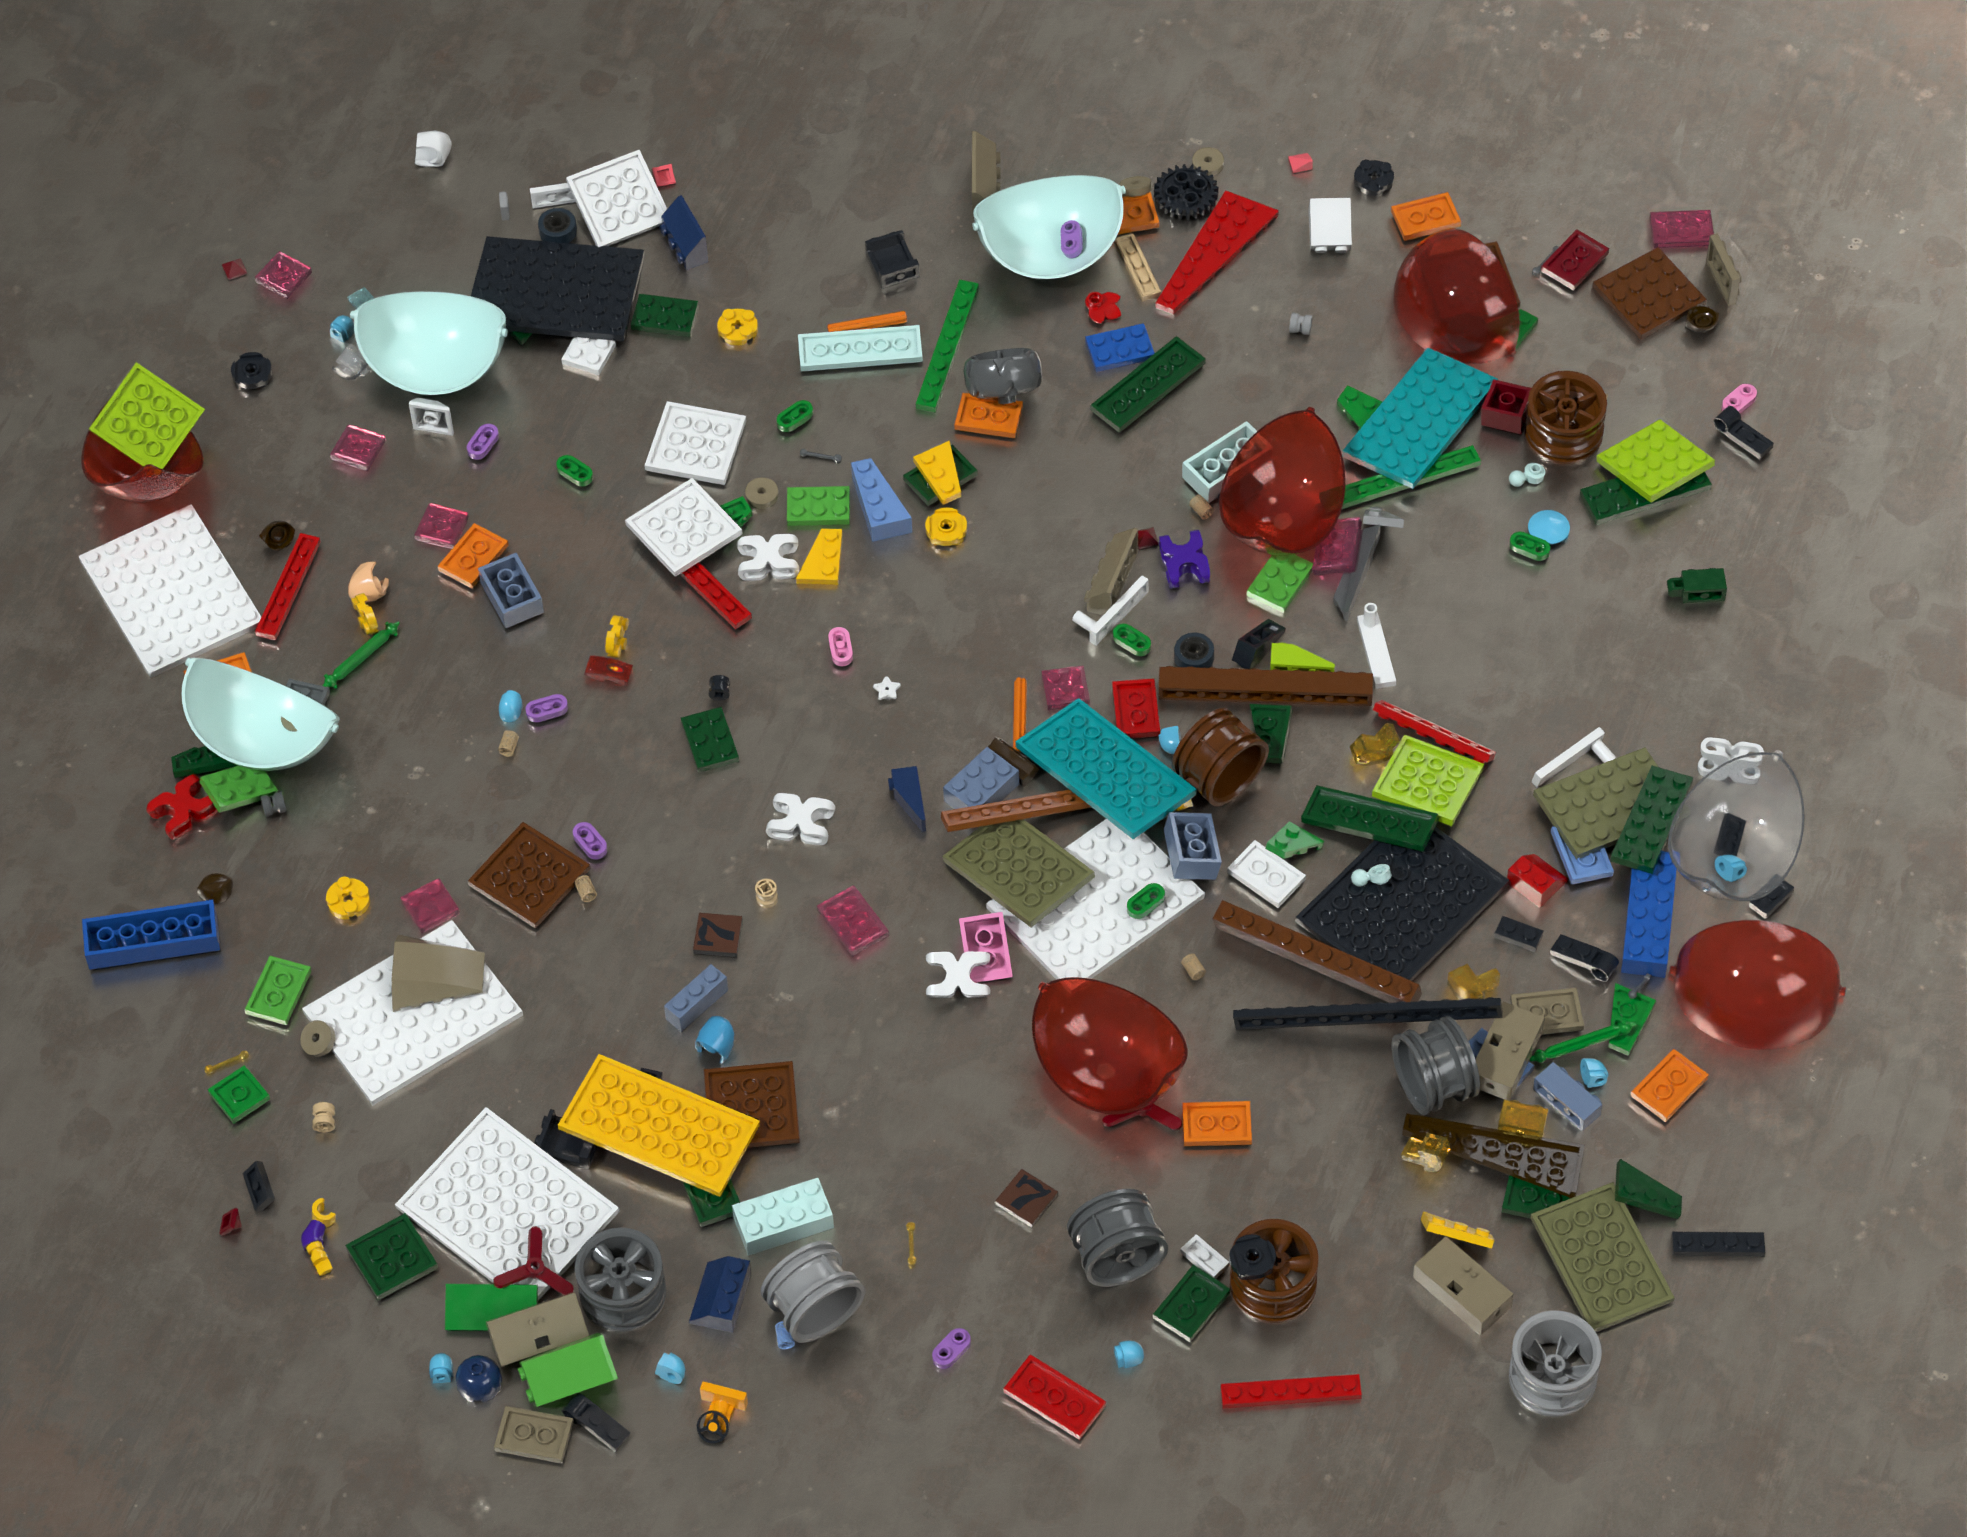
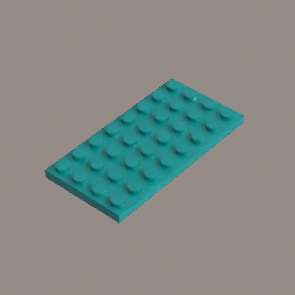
M1427 348L1342 450V457L1414 489L1483 404L1493 379L1498 380V378L1431 348Z
M1079 698L1015 741L1017 749L1132 839L1138 837L1166 817L1169 812H1173L1197 795L1195 787Z

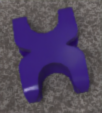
M1199 530L1190 531V540L1184 545L1172 543L1169 535L1159 536L1161 559L1166 564V578L1170 589L1180 587L1179 578L1186 573L1196 575L1200 583L1210 582L1209 563L1207 556L1203 554V540Z

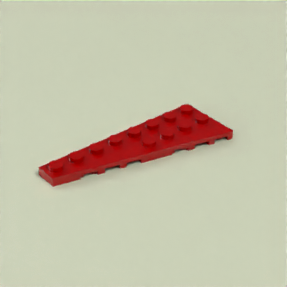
M1225 190L1157 299L1155 308L1174 315L1189 301L1190 296L1202 289L1206 281L1212 279L1221 267L1224 268L1232 261L1249 241L1252 242L1255 239V236L1262 229L1265 230L1268 227V223L1278 217L1279 210Z

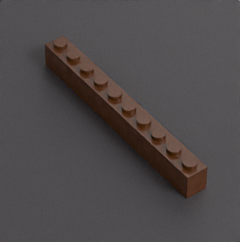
M1192 666L1159 667L1158 700L1372 706L1373 673L1324 672L1321 670H1260L1256 668H1196Z
M1224 900L1221 901L1212 918L1215 927L1219 930L1388 1003L1399 1001L1418 1002L1422 995L1420 985Z

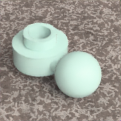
M1530 463L1525 467L1524 472L1519 470L1511 472L1509 482L1515 487L1522 486L1525 480L1531 484H1539L1544 479L1545 469L1540 464Z
M1379 864L1372 867L1368 872L1363 869L1355 870L1351 875V880L1354 885L1359 887L1366 885L1369 880L1372 883L1382 885L1388 882L1392 874L1387 864Z

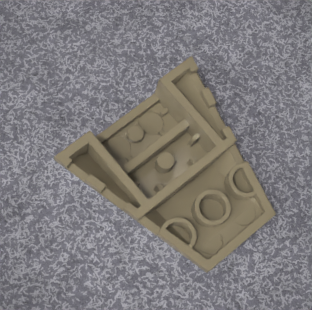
M398 935L394 942L391 979L393 1012L401 1011L400 1008L411 1006V1008L421 1006L420 1004L426 1002H442L443 999L449 997L456 999L483 993L485 953Z

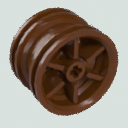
M1556 371L1540 378L1529 392L1528 414L1525 424L1526 441L1533 452L1544 460L1563 465L1579 463L1592 457L1601 446L1604 434L1607 398L1603 388L1588 375L1575 371Z

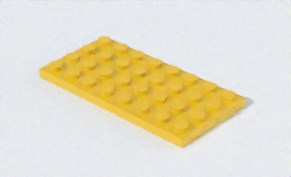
M598 1054L558 1123V1129L719 1197L722 1195L760 1126V1120L601 1054Z

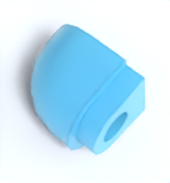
M338 316L330 324V337L343 343L354 334V322L349 316Z
M508 690L501 696L499 716L504 722H514L521 714L523 702L518 692Z
M1178 726L1163 728L1159 735L1162 749L1174 755L1181 741V733Z
M1721 855L1715 859V869L1726 881L1733 882L1741 879L1747 872L1745 862L1737 856Z
M1583 1058L1581 1060V1076L1587 1088L1602 1086L1607 1082L1608 1071L1602 1062L1594 1058Z
M1127 1340L1119 1342V1345L1114 1346V1355L1118 1368H1130L1142 1363L1144 1350L1138 1342Z
M438 1353L430 1360L429 1375L430 1378H433V1383L451 1382V1377H454L452 1359L445 1353Z
M664 1353L657 1364L655 1374L670 1383L680 1384L685 1376V1364L677 1355Z

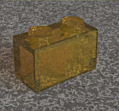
M1504 1100L1498 1129L1543 1137L1548 1109L1539 1105L1522 1104L1516 1100Z

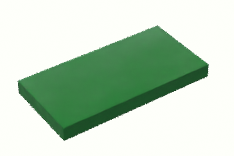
M446 1284L445 1330H488L486 1321L538 1304V1285L511 1284L504 1288H496L494 1284Z

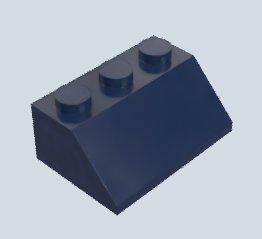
M680 195L661 216L662 225H660V230L663 236L668 237L671 250L676 251L679 264H683L686 270H690L709 262L707 240L686 201Z
M726 1256L707 1262L689 1324L734 1333L752 1274L750 1260Z

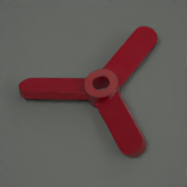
M1144 1068L1140 1073L1138 1098L1135 1100V1104L1111 1113L1102 1119L1104 1126L1111 1127L1137 1115L1141 1117L1148 1116L1174 1131L1182 1127V1121L1179 1117L1152 1103L1154 1072L1150 1068Z
M533 1226L528 1231L527 1263L500 1274L493 1279V1284L496 1288H504L526 1278H537L562 1295L573 1292L574 1287L570 1282L544 1266L542 1261V1230L537 1226Z

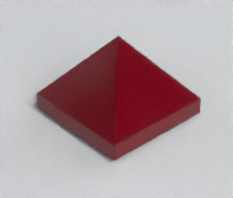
M241 258L222 264L228 280L247 274Z
M1154 527L1138 530V549L1159 545Z
M237 1208L230 1210L222 1216L219 1232L221 1236L242 1227Z

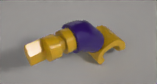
M319 1198L313 1203L312 1220L301 1235L303 1249L311 1256L310 1259L313 1266L316 1267L319 1276L326 1275L333 1269L324 1251L323 1236L326 1228L335 1223L336 1214L332 1212L329 1215L320 1214L324 1211V1198Z

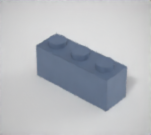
M710 964L664 1005L666 1020L680 1032L685 1030L728 991L727 977Z
M1553 1062L1534 1078L1533 1090L1581 1131H1584L1601 1116L1602 1103L1600 1099L1585 1090L1582 1083L1571 1078L1563 1067H1558Z

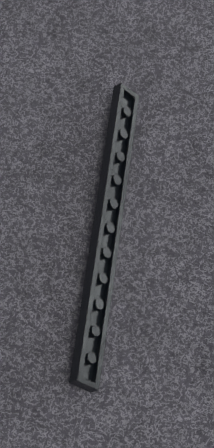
M1493 997L1485 999H1443L1441 1001L1421 1000L1418 1002L1399 1001L1396 1003L1377 1002L1374 1004L1355 1003L1352 1005L1332 1004L1330 1006L1310 1005L1307 1007L1288 1006L1285 1008L1266 1007L1263 1009L1244 1008L1233 1010L1236 1030L1425 1022L1440 1020L1444 1016H1450L1454 1020L1503 1018L1501 998Z

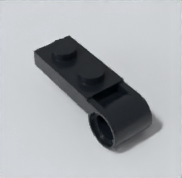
M1727 406L1713 420L1715 427L1759 460L1773 448L1774 442L1743 422L1739 411L1733 406Z
M1560 934L1550 949L1551 956L1591 970L1595 978L1601 981H1608L1619 964V960L1615 955Z
M577 1393L562 1409L565 1417L573 1418L574 1424L579 1423L614 1452L630 1436L631 1432L581 1393Z

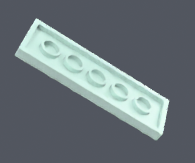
M919 325L798 334L801 371L923 362Z

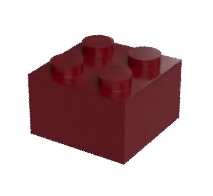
M1493 379L1481 408V425L1521 434L1528 414L1527 406L1531 388Z

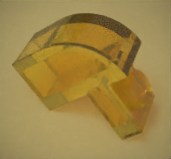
M1386 723L1375 736L1361 734L1349 747L1356 764L1374 765L1389 760L1394 754L1392 749L1400 740L1394 724Z
M1465 964L1448 972L1447 984L1454 995L1460 1000L1466 998L1485 999L1486 992H1491L1499 986L1500 973L1494 968L1476 977L1470 966Z
M1427 1132L1423 1140L1410 1137L1401 1153L1402 1160L1422 1165L1424 1171L1436 1172L1442 1167L1450 1151V1144L1448 1138Z

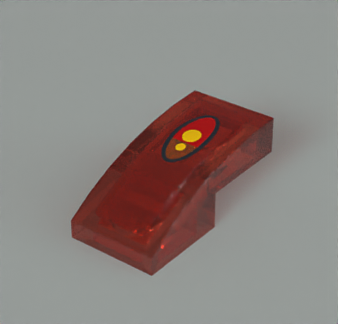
M590 656L584 675L601 682L608 679L626 686L633 665L612 658Z

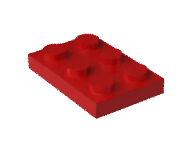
M1155 678L1112 681L1116 727L1130 738L1159 736L1160 724Z

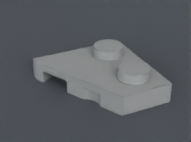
M1370 507V510H1365L1363 524L1403 528L1404 519L1382 511L1380 507Z

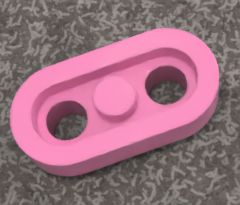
M1742 384L1724 398L1722 411L1727 406H1733L1741 414L1755 402L1756 388L1750 384Z
M842 627L833 628L828 634L832 661L838 666H847L853 660L849 632Z

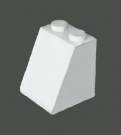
M1350 198L1310 199L1308 209L1310 251L1326 253L1327 250H1335L1336 253H1345L1347 250H1351Z

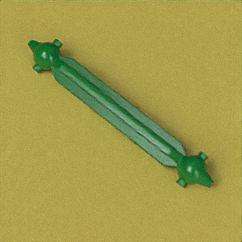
M387 621L385 623V630L377 632L335 668L332 675L326 673L322 686L335 689L337 687V680L345 678L388 641L390 635H398L397 631L400 622L389 623Z
M1623 1020L1618 1026L1611 1025L1549 1046L1545 1051L1538 1049L1531 1056L1530 1061L1543 1063L1547 1058H1556L1615 1038L1620 1033L1627 1035L1636 1026V1023Z

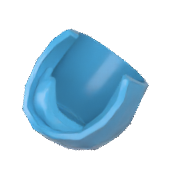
M712 1016L698 1033L695 1041L697 1052H702V1046L710 1053L715 1054L718 1052L721 1055L720 1063L722 1064L729 1057L734 1045L733 1026L724 1017Z

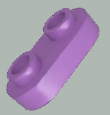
M1069 220L1061 227V250L1067 258H1075L1081 254L1083 249L1082 228L1077 221Z
M484 424L479 427L467 444L469 457L479 460L489 453L499 438L498 429L495 425Z
M554 694L533 700L526 706V716L532 722H541L562 716L568 710L567 699L563 695Z
M581 822L573 828L575 842L589 858L601 859L606 855V841L590 823Z
M961 1328L952 1330L934 1348L932 1352L934 1365L941 1369L953 1366L969 1349L971 1345L970 1334ZM962 1337L963 1339L958 1341L955 1338ZM943 1352H945V1353H947L948 1355H946V1356H941L940 1354L943 1353Z

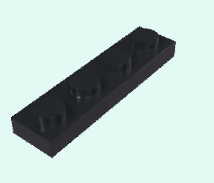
M1672 1231L1673 1256L1765 1257L1764 1232Z

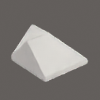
M416 398L409 402L413 429L453 436L454 430L448 406L439 401Z

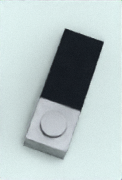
M1270 619L1265 620L1238 639L1232 661L1242 668H1253L1260 663L1272 648V643L1278 641L1286 628Z

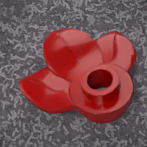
M1091 292L1085 299V305L1089 309L1090 319L1095 323L1102 324L1105 318L1108 320L1120 318L1121 311L1116 303L1120 300L1121 296L1113 292L1103 294Z

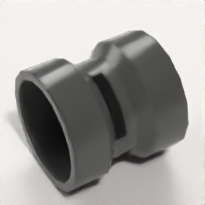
M282 791L275 792L272 796H260L265 817L272 816L275 812H287Z

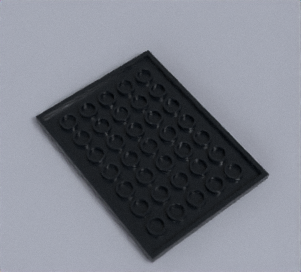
M486 236L471 297L485 300L499 307L505 314L506 329L508 331L624 341L645 252L643 249L598 247L596 245Z
M1435 827L1424 852L1374 840L1295 917V922L1324 944L1413 981L1509 885V879ZM1379 864H1387L1390 867L1392 876L1385 884L1378 885L1369 880L1366 885L1359 887L1354 885L1351 880L1352 873L1357 869H1363L1368 872L1372 867Z

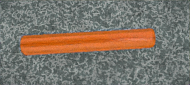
M905 311L828 324L827 329L828 332L873 329L906 323L907 315Z
M1021 677L1016 678L1014 681L1013 748L1019 752L1021 751L1016 748L1015 741L1026 734L1027 680Z

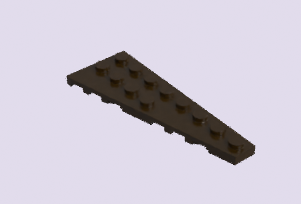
M1406 1113L1402 1135L1569 1198L1576 1197L1585 1148L1583 1144Z

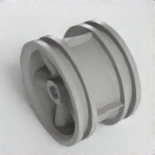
M816 1241L795 1250L770 1271L761 1286V1296L773 1311L782 1312L785 1315L783 1325L793 1340L799 1343L817 1340L842 1325L859 1308L865 1297V1287L854 1273L843 1271L841 1268L843 1263L842 1256L829 1241Z
M1564 1311L1541 1312L1527 1319L1517 1330L1512 1346L1509 1382L1516 1398L1528 1409L1545 1416H1565L1583 1408L1593 1397L1596 1390L1602 1356L1601 1343L1595 1330L1579 1316ZM1557 1343L1556 1354L1546 1355L1541 1344ZM1576 1351L1581 1355L1586 1364L1571 1367L1567 1359ZM1525 1356L1538 1363L1537 1371H1528L1522 1361V1357ZM1569 1378L1574 1380L1573 1382L1564 1384L1569 1380Z

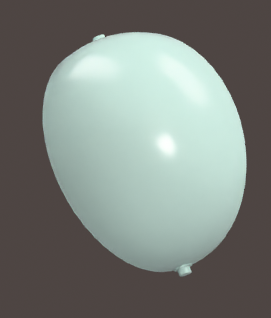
M1072 175L1029 181L998 191L978 203L973 212L975 223H972L973 230L977 231L986 251L1006 269L1019 275L1037 279L1066 277L1089 267L1099 260L1111 247L1122 224V194H1125L1126 190L1124 186H1120L1110 179L1097 176ZM1069 220L1077 221L1082 228L1083 249L1081 254L1075 258H1067L1061 250V227Z
M421 291L390 294L371 299L350 313V318L354 319V332L358 348L368 365L380 377L392 385L418 394H446L473 384L483 377L494 365L501 352L504 339L508 334L506 317L499 307L479 298L455 293Z
M193 657L192 659L187 658L185 662L188 668L182 684V704L186 719L195 735L205 746L233 764L263 771L291 768L315 756L328 743L333 733L338 731L340 719L336 713L321 703L287 686L250 671L211 659ZM281 716L291 722L297 731L286 730L282 725Z

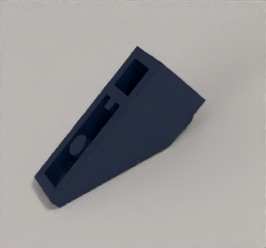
M917 766L891 769L892 778H888L889 791H894L895 800L922 832L926 831V819Z

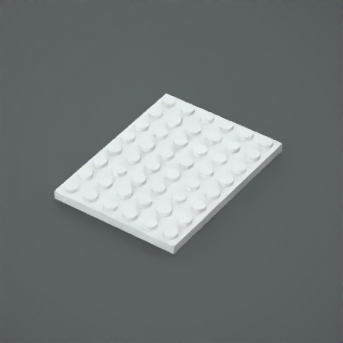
M192 504L79 556L81 564L150 678L186 662L187 658H195L255 630L261 619L259 612Z
M1105 819L1064 848L1092 869L1095 873V878L1032 928L994 899L986 903V908L991 913L1003 912L1005 928L1071 994L1204 899L1205 893L1191 879H1174L1170 858L1144 832L1135 839H1132L1108 819ZM1157 883L1164 888L1165 899L1152 912L1141 919H1134L1128 915V900L1146 885Z
M452 920L420 938L475 950ZM392 955L302 1008L303 1013L310 1022L321 1020L333 1027L335 1043L331 1051L373 1106L523 1016L520 1007L486 963L484 966L483 993L456 999L449 997L443 999L442 1002H426L420 1004L421 1006L411 1008V1006L400 1008L401 1011L393 1012Z
M487 1107L483 1109L395 1204L399 1211L403 1214L406 1213L408 1218L492 1283L494 1277L527 1263L528 1231L533 1226H537L542 1230V1261L544 1266L561 1276L576 1260L585 1242L601 1232L620 1212L619 1207ZM526 1278L514 1283L517 1285H538V1301L550 1289V1286L537 1278Z

